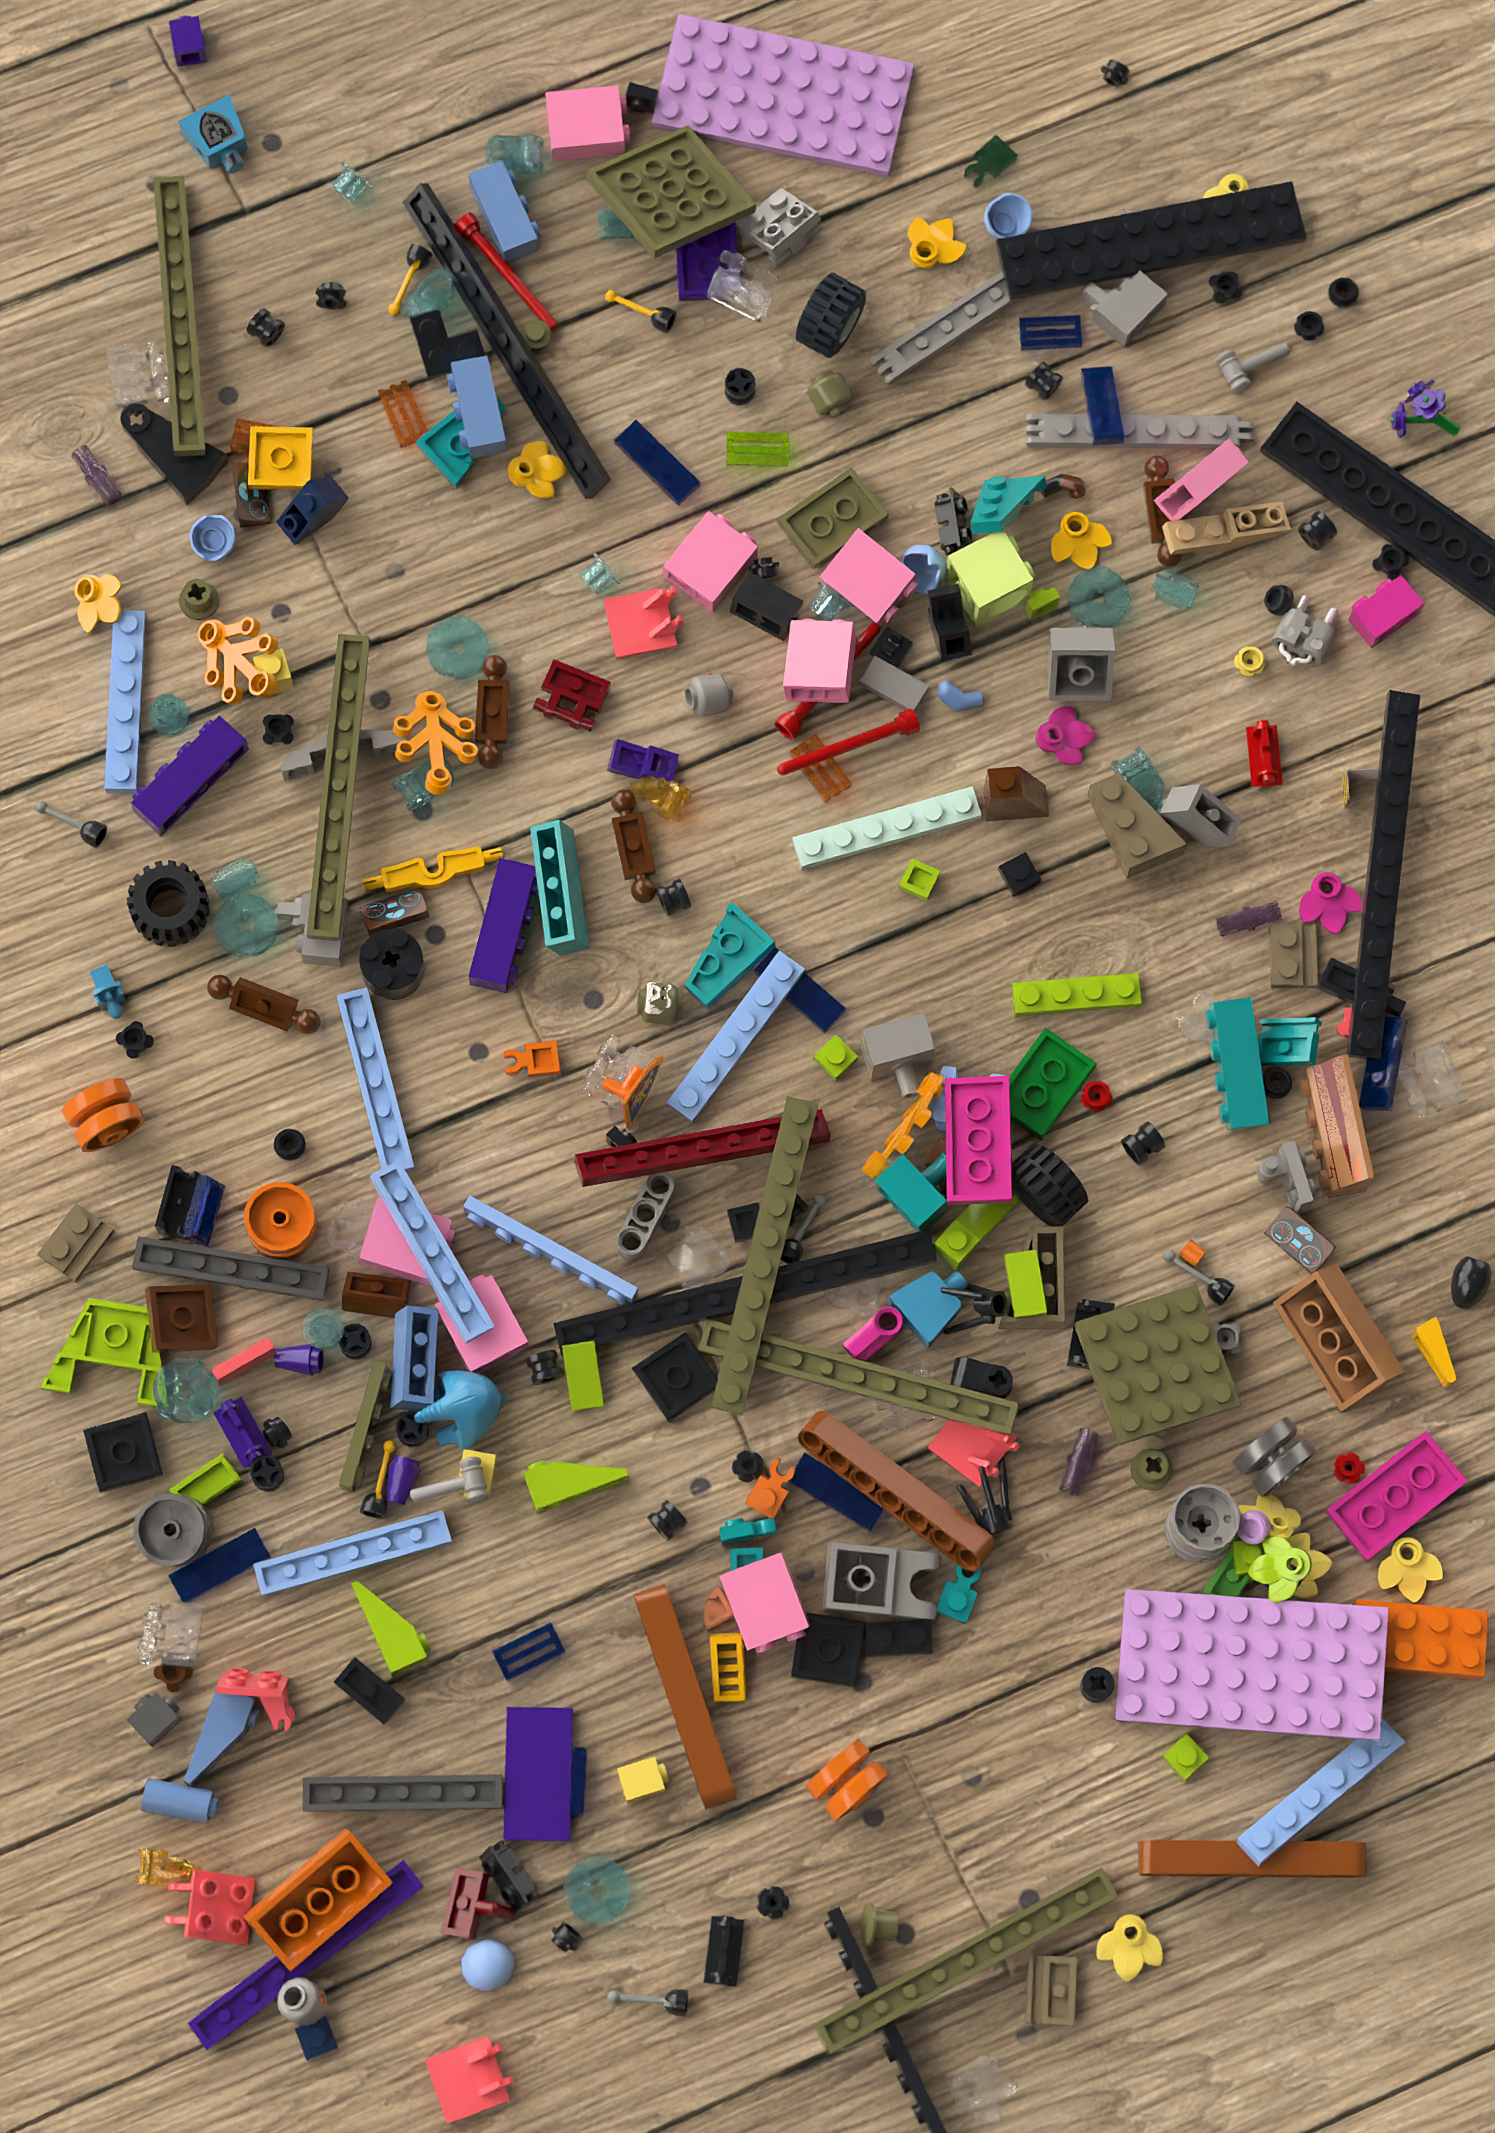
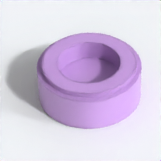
M1250 1510L1240 1516L1237 1533L1245 1543L1258 1544L1269 1536L1271 1524L1263 1512Z

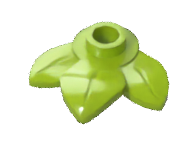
M1277 1536L1269 1537L1263 1540L1265 1555L1253 1561L1248 1574L1257 1582L1269 1584V1599L1273 1603H1278L1291 1598L1296 1593L1299 1581L1309 1575L1312 1561L1306 1551L1293 1548L1287 1539ZM1296 1558L1298 1560V1568L1293 1571L1290 1563Z

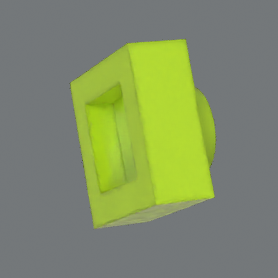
M1055 587L1046 591L1044 588H1041L1030 594L1029 599L1026 601L1025 612L1030 621L1058 608L1060 596Z
M912 858L899 883L898 889L927 902L940 875V870Z
M835 1035L813 1056V1059L836 1081L858 1060V1056Z
M1243 1540L1231 1543L1236 1576L1247 1575L1253 1561L1265 1555L1263 1541L1258 1544H1248Z
M1185 1734L1162 1756L1183 1781L1209 1759L1188 1734Z

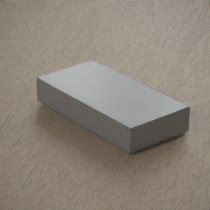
M874 656L859 681V685L904 710L912 708L914 712L929 689V685L877 656Z

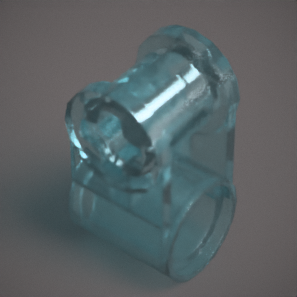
M494 135L487 141L486 164L489 166L502 160L506 170L511 169L513 173H540L543 171V162L540 159L544 140L536 135ZM503 151L506 155L498 157L493 152Z
M435 269L429 272L416 291L406 300L401 314L408 317L435 308H439L442 314L454 297L451 275L443 269ZM439 283L447 285L446 289L440 292L432 289Z
M1137 747L1134 749L1133 754L1121 761L1114 760L1112 762L1114 773H1120L1153 809L1158 807L1163 797L1164 783L1152 766L1145 751L1141 747ZM1145 787H1151L1157 793L1153 796H1147L1141 790Z
M443 757L444 767L452 777L451 787L454 782L453 770L450 762ZM430 759L413 770L403 773L392 783L393 788L399 790L406 800L408 811H415L438 796L430 793L425 787L427 773L431 770Z

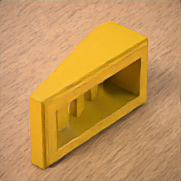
M1434 1317L1417 1327L1411 1334V1337L1442 1386L1447 1389L1457 1379L1437 1317Z
M741 1632L710 1634L714 1703L746 1701L744 1643ZM737 1644V1649L718 1650L717 1645ZM737 1657L738 1663L718 1664V1658ZM738 1671V1677L719 1678V1672ZM739 1684V1690L720 1691L719 1685Z

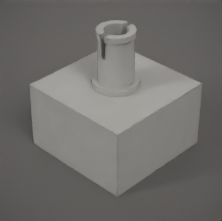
M1080 626L1073 628H1050L1047 666L1049 701H1111L1115 658L1113 628H1083Z
M921 1013L863 1029L860 1047L870 1080L874 1081L896 1075L903 1099L919 1095L916 1092L919 1084L914 1069L932 1065L935 1051L925 1014Z

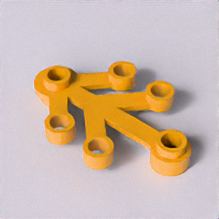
M245 617L241 622L225 625L219 620L205 621L198 630V640L207 649L205 683L214 688H221L224 685L221 694L222 700L231 705L239 704L243 698L242 689L237 687V668L249 679V690L256 696L261 698L271 697L278 688L277 681L273 675L259 671L244 656L260 651L268 655L273 654L278 647V640L274 636L265 633L260 635L259 638L237 644H232L228 640V638L241 634L250 638L256 637L261 630V624L258 620L251 617ZM220 651L224 654V671L219 670Z
M425 691L417 696L415 710L408 716H398L394 720L393 732L398 737L409 736L415 725L423 719L426 720V727L410 741L404 740L397 744L395 756L399 761L410 762L413 760L414 754L428 743L431 770L427 773L425 787L434 795H443L449 791L452 777L444 767L442 744L454 752L461 762L466 764L473 763L476 760L478 748L471 742H460L440 727L439 719L453 728L455 734L462 739L472 737L475 723L470 718H458L446 709V700L439 693ZM399 725H404L407 728H401ZM401 750H407L409 753H404Z
M931 1071L923 1079L916 1091L921 1096L906 1110L902 1116L901 1124L885 1140L883 1146L886 1149L883 1154L877 1150L871 1154L861 1170L872 1179L874 1177L877 1178L890 1166L886 1160L891 1152L897 1150L904 1154L914 1140V1138L908 1135L913 1124L915 1123L922 1128L932 1115V1112L927 1109L931 1099L935 1101L945 1088V1085L942 1083L943 1075L940 1073L936 1075Z

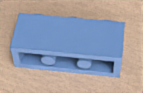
M501 160L469 173V187L501 257L509 263L537 252L538 239L541 238V233L535 221L530 222L526 214L529 212V207L523 195L518 196L514 188L518 185L511 169L506 170Z
M481 356L451 362L452 374H447V381L450 393L456 392L458 402L453 403L456 421L462 420L464 430L459 431L462 450L468 449L470 459L507 452L488 357Z
M407 1305L395 1314L390 1408L419 1412L433 1403L438 1309Z

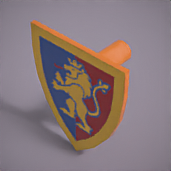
M662 1056L651 1062L644 1071L640 1067L633 1065L622 1084L609 1077H606L602 1084V1089L624 1099L622 1107L628 1130H630L653 1088L664 1058Z

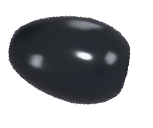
M1469 1256L1464 1257L1458 1262L1451 1280V1297L1455 1306L1468 1310L1481 1301L1491 1283L1492 1270L1489 1263Z

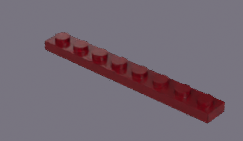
M822 1109L817 1110L809 1146L830 1142L831 1133ZM782 1117L575 1154L574 1163L582 1187L772 1153L774 1152Z

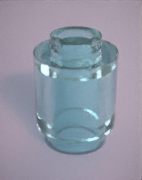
M1165 570L1163 575L1157 573L1151 591L1156 592L1154 599L1180 609L1183 606L1190 609L1199 585L1192 583V579Z
M242 857L217 870L216 875L210 879L219 897L223 900L227 897L232 899L257 886L255 879L260 876L251 860L245 862Z

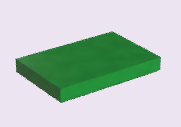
M1044 1028L1009 1076L1011 1120L1042 1141L1093 1072L1097 1063L1047 1028Z

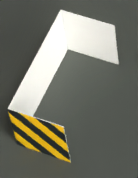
M1347 769L1342 778L1344 807L1349 799L1348 779H1377L1379 769ZM1410 785L1409 802H1410V800H1411V798H1412V786H1411V785Z

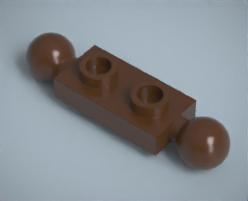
M1152 456L1144 465L1145 474L1152 481H1146L1143 484L1151 544H1162L1157 551L1158 561L1163 566L1173 567L1180 562L1182 554L1170 555L1162 528L1170 520L1154 500L1175 483V478L1164 479L1169 471L1167 460L1161 456Z
M491 655L484 660L482 670L488 680H478L475 743H484V746L478 751L477 758L480 765L486 769H494L502 762V752L497 747V744H507L510 683L509 681L500 680L507 672V663L498 655Z
M619 790L612 796L611 805L614 811L620 814L619 817L612 818V826L625 881L635 879L631 887L632 897L637 902L647 903L656 894L655 884L650 879H647V876L655 875L656 870L643 812L633 814L632 811L636 806L634 794L629 790Z
M215 975L208 981L207 990L209 995L217 1000H223L227 997L231 998L229 1009L287 1032L291 1028L292 1023H295L297 1029L304 1034H312L320 1027L321 1020L316 1011L312 1009L296 1010L298 999L241 977L235 986L232 985L231 980L225 975Z

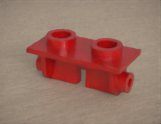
M1260 720L1257 722V726L1246 727L1251 787L1281 786L1283 782L1277 725H1269L1268 720Z

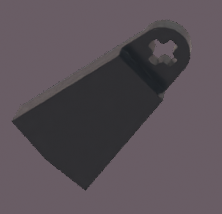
M139 403L130 404L121 412L120 420L124 431L136 443L142 455L186 505L212 483L228 462L226 453L205 442V455L174 456L172 422ZM141 414L143 423L141 425L138 423L131 425L130 416L138 417Z

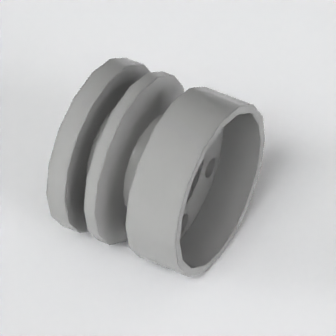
M1198 1484L1188 1487L1178 1496L1165 1519L1164 1534L1169 1547L1177 1556L1188 1562L1205 1563L1215 1560L1226 1551L1239 1528L1240 1513L1237 1504L1227 1491L1216 1485ZM1196 1521L1200 1522L1201 1527H1206L1203 1533H1200L1199 1528H1193Z

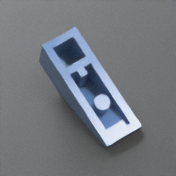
M215 1691L184 1779L186 1785L193 1787L246 1735L249 1727H255L260 1709L256 1708L257 1702L254 1698L244 1695L220 1694Z

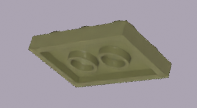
M851 467L778 517L777 524L814 570L839 553L858 528L866 534L888 519V513Z

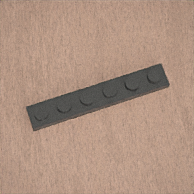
M139 1236L132 1269L135 1271L324 1301L329 1275V1267Z
M502 1774L303 1777V1812L502 1809Z

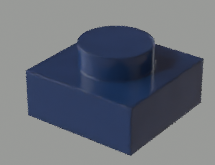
M327 2016L320 2018L314 2024L295 2028L307 2061L338 2049Z

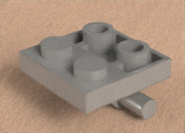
M780 188L759 205L755 213L745 217L736 226L741 235L771 254L768 257V261L773 267H776L788 256L793 257L807 245L806 241L821 230L818 224L821 219L816 210L783 188Z
M1295 1140L1282 1143L1276 1156L1264 1159L1258 1167L1257 1174L1258 1180L1261 1183H1268L1269 1181L1281 1178L1290 1208L1300 1216L1307 1214L1312 1205L1313 1197H1316V1189L1311 1178L1307 1179L1303 1168L1307 1166L1304 1151L1302 1148L1297 1149Z

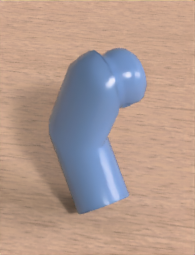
M948 680L941 682L938 686L940 700L955 711L983 706L980 691L964 694L953 682Z

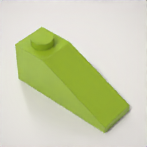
M1013 1195V1203L970 1204L934 1242L936 1255L952 1269L958 1271L1020 1200Z
M546 1460L529 1465L527 1467L528 1471L523 1473L537 1514L629 1481L626 1469L554 1461L547 1464Z
M358 1581L351 1583L392 1677L427 1662L426 1652L430 1651L431 1648L424 1633L422 1632L417 1635L414 1626Z

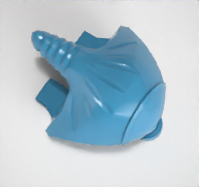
M459 1370L440 1372L437 1375L438 1386L434 1389L432 1405L419 1411L415 1415L414 1420L417 1423H429L446 1419L454 1420L455 1424L436 1430V1436L441 1447L448 1444H458L461 1451H464L491 1427L499 1415V1410L504 1407L506 1397L484 1375Z

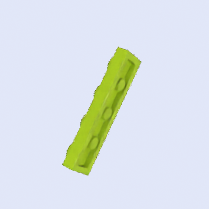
M1138 973L1015 982L1011 986L1014 1016L1141 1006Z

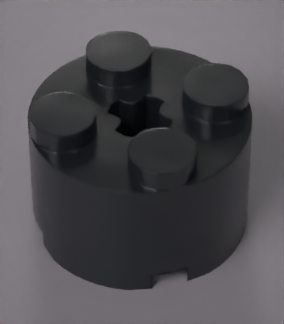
M399 928L381 930L370 936L361 946L359 956L360 969L363 981L372 993L389 1000H400L410 996L418 989L425 971L423 954L419 943L405 930ZM393 961L397 963V967L391 968L387 963Z

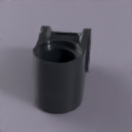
M955 1358L950 1385L1002 1399L1010 1395L1013 1377L1006 1367L983 1363L971 1358ZM996 1377L1002 1378L1003 1384H1001L1000 1389L994 1388L993 1382H995Z

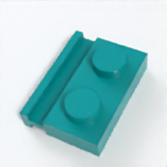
M1316 1017L1261 1019L1262 1031L1258 1033L1257 1040L1261 1067L1315 1065L1320 1037L1317 1033L1322 1021Z

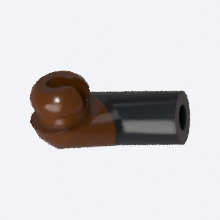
M1059 474L1046 480V488L1041 494L1046 498L1061 490L1069 491L1071 498L1078 499L1086 493V489L1083 486L1085 483L1080 477Z

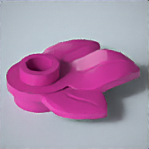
M1063 706L1054 710L1050 714L1048 722L1042 724L1036 732V742L1042 751L1054 753L1061 763L1072 766L1082 764L1083 758L1080 749L1090 745L1096 737V733L1091 726L1082 721H1076V709L1071 706ZM1048 733L1053 734L1056 740L1051 739Z
M1324 872L1314 878L1311 884V891L1301 898L1299 915L1303 923L1318 919L1319 923L1327 931L1338 934L1345 924L1347 912L1361 911V899L1353 888L1342 885L1338 876L1333 873ZM1324 884L1329 885L1332 888V892L1324 893L1321 890V886Z

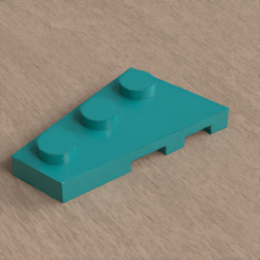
M496 396L500 417L502 419V417L507 411L506 406ZM453 411L416 440V446L453 487L457 489L476 458L470 459L468 449L462 450L459 431L464 430L462 420L456 421Z
M997 476L984 480L970 522L972 534L1003 532L1020 515L1019 508L1022 505H1030L1034 501L1033 494L1036 491L1042 492L1046 488L1045 476L1009 479Z
M732 901L726 909V915L721 924L717 925L713 932V938L705 952H702L684 984L686 990L707 1010L776 947L775 941Z

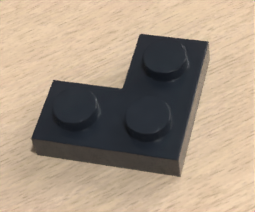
M439 308L409 317L427 377L451 370V362L485 356L478 329L475 328L448 337Z

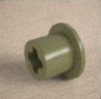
M190 580L180 593V609L191 619H207L218 609V592L214 586L204 580Z
M1152 1448L1142 1450L1136 1454L1130 1468L1135 1483L1141 1488L1151 1491L1164 1487L1170 1480L1173 1470L1168 1456L1162 1451Z
M866 1903L863 1908L860 1927L863 1945L866 1947L871 1946L873 1940L894 1941L898 1932L897 1913L895 1911L875 1910L872 1903Z

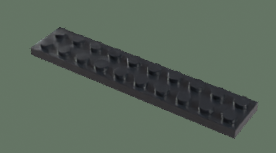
M1289 181L1000 238L996 240V247L1009 300L1089 285L1091 282L1100 283L1135 276L1139 271L1145 274L1305 242L1307 237L1293 182Z
M1296 401L1263 443L1260 452L1495 617V540Z

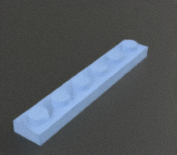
M121 610L119 620L113 623L105 792L135 793L137 791L146 626L145 611Z
M781 951L776 954L666 1102L669 1107L693 1123L804 974L805 968Z
M368 988L336 995L381 1169L399 1160L406 1172L415 1170Z
M398 1160L371 1174L370 1179L464 1343L467 1344L493 1330L495 1326L401 1162Z
M469 1195L463 1206L464 1213L468 1215L466 1219L480 1228L487 1225L496 1230L494 1234L507 1243H511L512 1240L523 1245L522 1250L537 1259L540 1256L552 1261L550 1265L554 1269L564 1274H567L568 1271L579 1276L578 1281L594 1290L596 1287L607 1291L606 1296L620 1305H623L624 1302L632 1304L637 1298L638 1288L474 1197Z
M441 1510L253 1565L261 1595L265 1597L451 1544L452 1541L444 1512Z
M1382 1718L1380 1741L1356 1739L1240 1835L1236 1843L1259 1867L1404 1746L1405 1741Z

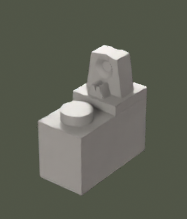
M1139 271L1133 278L1128 276L1118 289L1114 288L1112 291L1107 289L1104 292L1091 282L1083 290L1082 298L1091 305L1089 311L1094 315L1093 321L1125 348L1165 306L1168 293Z
M1201 784L1172 787L1168 797L1161 799L1158 809L1155 810L1167 823H1172L1180 831H1186L1205 848L1230 846L1242 821L1238 815Z
M302 893V898L296 897L295 903L278 902L277 918L292 921L293 927H298L301 932H304V934H298L296 947L297 953H301L303 963L341 967L349 908L347 898L344 897L339 941L307 938L311 894Z

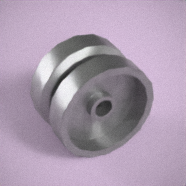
M1287 1416L1258 1437L1232 1462L1243 1475L1251 1474L1260 1466L1264 1468L1252 1481V1486L1261 1497L1266 1496L1276 1487L1282 1486L1290 1480L1317 1452L1307 1439H1300L1289 1448L1285 1446L1295 1437L1298 1430Z
M164 1494L153 1497L141 1507L135 1517L133 1534L136 1546L145 1558L157 1565L181 1566L194 1562L205 1553L211 1543L213 1525L209 1512L201 1502L187 1495ZM170 1525L176 1526L177 1531L174 1536H172L173 1532H169Z

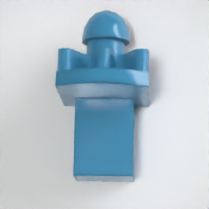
M107 964L90 971L96 989L92 992L101 1010L108 1009L107 1012L110 1017L119 1019L124 1011L123 1006L120 1004L126 1002L123 996L124 991L119 981L114 982Z

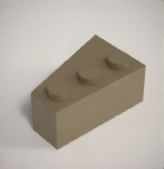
M1120 773L1090 785L1087 797L1126 879L1184 854L1187 843Z
M1031 1226L1023 1251L1037 1250L1047 1314L1014 1319L1009 1292L1007 1310L1001 1317L998 1329L1063 1328L1065 1323L1063 1226Z

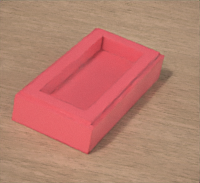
M265 1338L212 1368V1372L219 1385L222 1386L274 1356V1346L269 1338Z

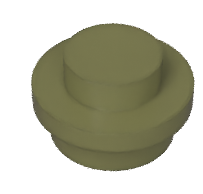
M541 320L526 322L520 331L532 350H540L546 347L551 339L549 326Z

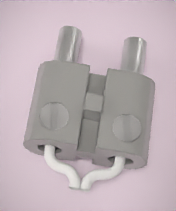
M1305 595L1300 596L1294 609L1290 608L1284 614L1271 640L1273 646L1279 649L1281 654L1287 658L1286 663L1292 666L1295 663L1320 664L1336 633L1332 625L1338 615V611L1334 608H1329L1323 621L1317 618L1315 621L1308 619L1309 615L1304 613L1310 602V599ZM1292 652L1299 654V657L1292 660Z

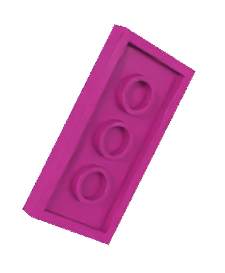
M1009 1076L945 1078L948 1205L1013 1203Z
M1425 1431L1324 1512L1363 1560L1367 1562L1462 1487L1467 1480L1427 1431Z

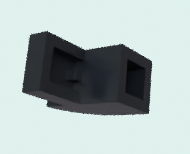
M954 584L928 590L929 621L941 661L972 655L970 633L963 616L959 585Z

